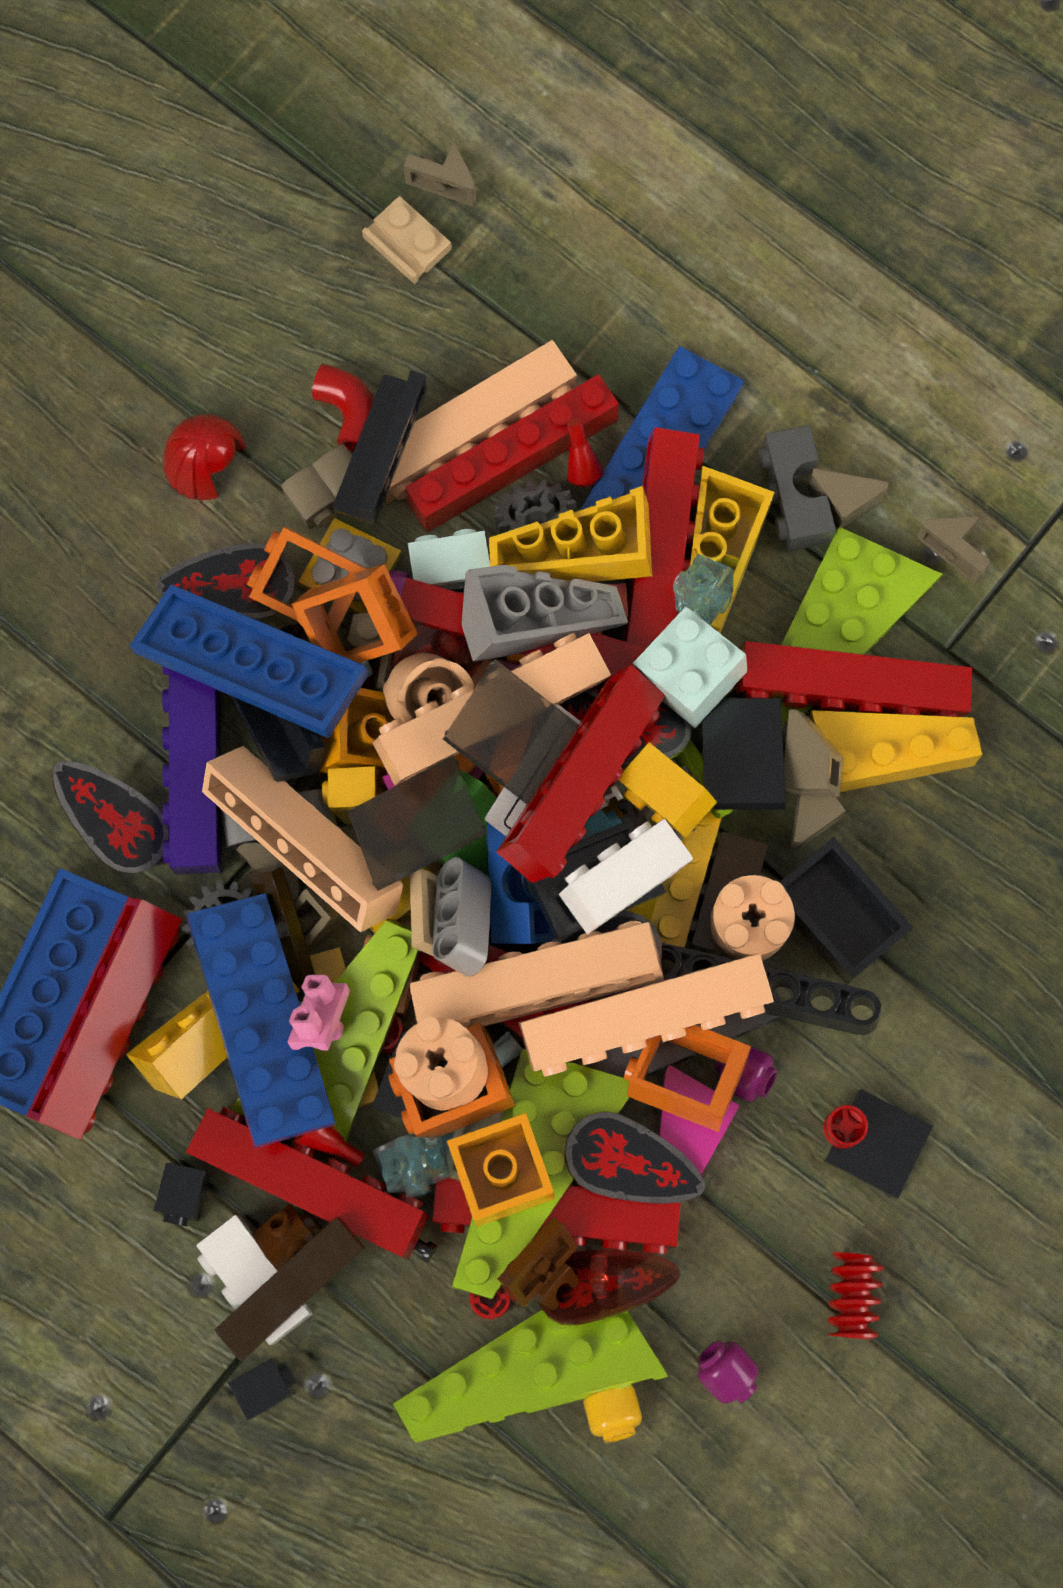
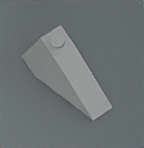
M508 565L469 569L465 575L461 625L473 661L509 656L554 644L556 641L572 633H575L578 638L588 633L593 634L624 626L628 623L617 586L576 578L572 581L551 578L550 573L538 571L536 574L516 571V567Z

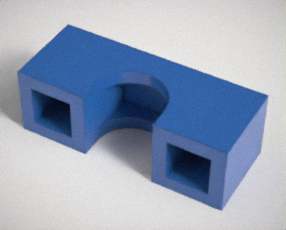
M487 822L486 844L488 848L489 878L492 884L489 922L491 943L533 944L552 941L555 938L537 899L528 889L527 878L496 852L506 836Z

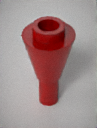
M572 418L567 421L571 441L569 444L567 480L579 487H589L594 485L603 476L604 470L588 440L585 438L582 420L580 418Z
M334 1126L299 1135L294 1139L295 1143L331 1155L336 1154L355 1168L362 1162L365 1155L344 1141V1137Z

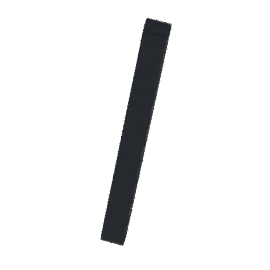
M489 925L488 945L506 952H521L522 954L537 951L538 947L541 946L539 943H491V929ZM661 942L660 960H670L675 964L672 971L663 973L665 980L736 960ZM764 966L771 993L778 987H786L793 993V996L787 1001H778L773 997L774 1002L764 1005L766 1014L855 1035H867L877 1028L881 1015V1003L873 992ZM825 996L832 1001L833 1006L828 1010L820 1011L812 1006L811 1001L815 997ZM864 1005L872 1010L873 1016L867 1020H859L852 1015L851 1010L855 1006Z

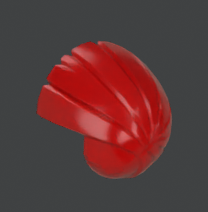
M197 414L184 419L172 430L165 444L163 466L169 484L174 490L177 489L179 494H184L185 497L190 499L212 500L218 498V493L211 476L224 470L231 463L235 450H244L246 448L244 438L232 423L216 415Z

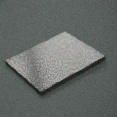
M495 659L489 663L488 669L450 728L445 731L442 740L527 804L532 800L580 725Z
M454 756L348 811L349 819L353 824L372 878V884L378 891L487 835L486 827L482 824L460 770L459 761Z

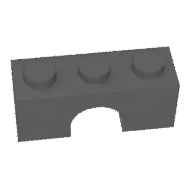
M810 425L766 433L762 448H758V457L761 469L768 470L770 483L766 484V489L774 492L771 505H776L779 518H775V530L778 540L785 541L787 552L830 544L836 529L828 496L815 498L803 496L795 489L793 484L796 478L812 474L813 468H816L819 460Z

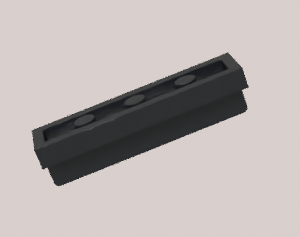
M411 371L407 381L387 374L383 376L334 501V512L376 525L427 392L425 375Z
M231 696L275 781L281 782L319 773L326 746L318 733Z

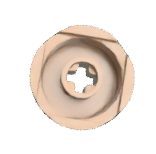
M420 652L406 657L394 667L388 680L384 683L383 694L390 714L395 720L401 718L404 724L416 718L415 711L433 701H436L438 706H441L452 700L450 697L452 692L468 684H471L474 689V684L466 670L457 663L434 654ZM428 693H430V696L432 697L430 701H427V699L429 698Z
M758 875L739 877L723 887L714 903L710 914V931L713 940L719 948L736 960L754 954H760L762 961L766 960L783 946L791 934L795 919L793 903L782 884L775 880ZM747 912H753L755 917H760L756 927H751L749 920H743Z
M425 1017L406 1032L397 1048L394 1069L401 1083L419 1101L430 1108L450 1110L461 1105L464 1106L472 1102L480 1094L486 1083L488 1065L486 1064L485 1052L481 1044L463 1025L454 1020ZM440 1061H448L444 1068L437 1066Z

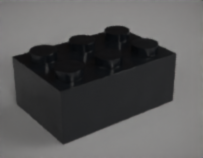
M834 837L779 882L793 903L794 925L846 985L898 943L913 928Z

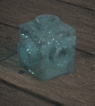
M698 553L687 571H681L674 581L673 592L675 593L676 610L681 612L687 607L707 624L711 625L718 613L723 614L731 602L733 568Z
M415 1134L406 1135L394 1139L393 1147L379 1152L382 1175L386 1182L388 1193L405 1192L408 1198L420 1196L431 1191L429 1185L451 1177L441 1137H417Z

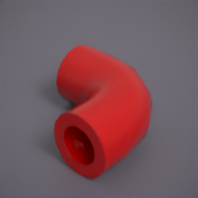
M321 364L314 379L312 399L333 405L341 411L343 422L336 442L339 446L344 444L348 451L353 453L375 396L359 377L341 368Z

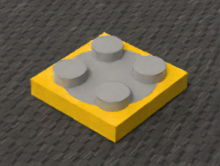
M336 518L333 519L320 544L367 568L384 563L388 572L394 570L402 555L401 550ZM314 554L298 583L300 587L309 590L346 577L349 571ZM357 592L348 610L355 614L367 613L360 594Z

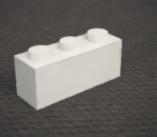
M665 819L653 827L649 821L645 822L628 835L632 841L626 846L620 848L618 843L613 844L597 856L601 863L589 870L586 865H583L565 878L569 885L559 896L587 935L677 873L694 859Z
M234 1215L196 1245L202 1253L197 1257L199 1263L210 1277L216 1274L220 1277L226 1286L221 1292L235 1310L277 1272L251 1235L253 1233L242 1217ZM306 1304L303 1305L266 1340L268 1344H276L313 1314Z

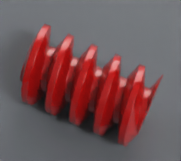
M833 1252L832 1256L844 1262V1264L831 1268V1273L842 1278V1281L831 1284L830 1290L841 1295V1298L828 1302V1306L837 1310L839 1315L827 1318V1323L838 1328V1331L826 1335L861 1340L877 1338L879 1333L867 1327V1324L880 1320V1316L870 1311L869 1307L881 1304V1299L870 1294V1290L883 1287V1283L873 1278L872 1273L883 1271L884 1266L874 1261V1256Z

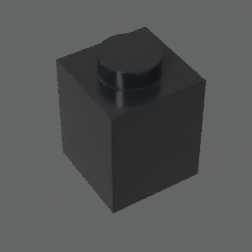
M166 1162L154 1211L164 1213L163 1222L187 1227L188 1219L200 1220L211 1173Z
M274 1357L229 1382L228 1385L248 1421L295 1395L296 1393L292 1385L296 1384L297 1380L286 1361L279 1363L278 1359Z

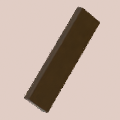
M336 1217L217 1326L214 1331L240 1362L245 1360L366 1247L341 1218Z

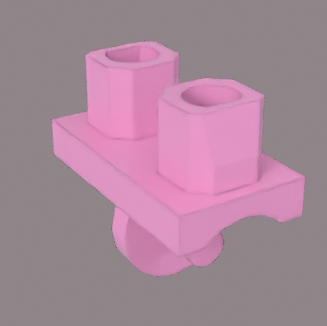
M308 975L305 977L302 985V990L305 993L302 1005H299L292 1011L289 1019L293 1029L287 1043L292 1050H299L302 1047L329 1050L331 1042L340 1039L344 1026L340 1018L350 989L346 983H331L326 975Z

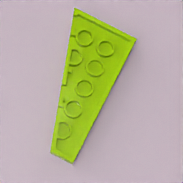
M838 527L781 645L865 655L940 580L943 574ZM781 702L782 731L784 723L788 721L789 710H798L806 715L814 705H807L804 708H788L783 706V702Z
M390 918L383 923L335 981V983H346L350 989L340 1018L344 1026L341 1038L332 1041L329 1050H320L313 1047L335 1120L333 1126L344 1137L346 1142L420 951L412 947L411 927ZM238 1098L230 1110L245 1116L240 1098Z
M522 1048L510 1088L516 1106L505 1110L501 1121L524 1113L527 1114L554 1191L555 1199L476 1227L472 1217L452 1285L453 1288L493 1299L502 1286L497 1278L505 1271L507 1265L533 1240L535 1234L543 1226L556 1204L575 1179L569 1171L565 1156L567 1140L575 1125L588 1115L600 1112L619 1114L629 1099L627 1096L629 1081L624 1080L623 1077L571 1062H566L568 1070L544 1077L542 1069L538 1071L532 1070L527 1050Z
M541 1310L396 1401L393 1405L415 1443L463 1431L465 1427L487 1421L490 1423L505 1420L506 1416L525 1411L527 1414L586 1399L590 1397V1394L613 1388H628L632 1386V1383L651 1378L658 1380L666 1378L668 1375L628 1311L586 1324L561 1325L550 1320Z

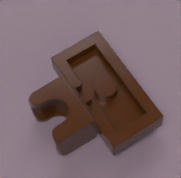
M552 1217L543 1229L535 1234L533 1240L507 1265L505 1271L497 1279L510 1298L522 1308L534 1298L546 1308L556 1310L559 1305L556 1299L559 1287L564 1283H568L569 1286L575 1288L579 1283V1279L572 1268L565 1263L578 1246L564 1224Z

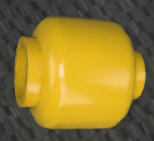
M633 1386L590 1394L589 1398L583 1400L591 1433L595 1436L603 1437L605 1443L620 1441L636 1434L635 1428L641 1423L642 1414Z

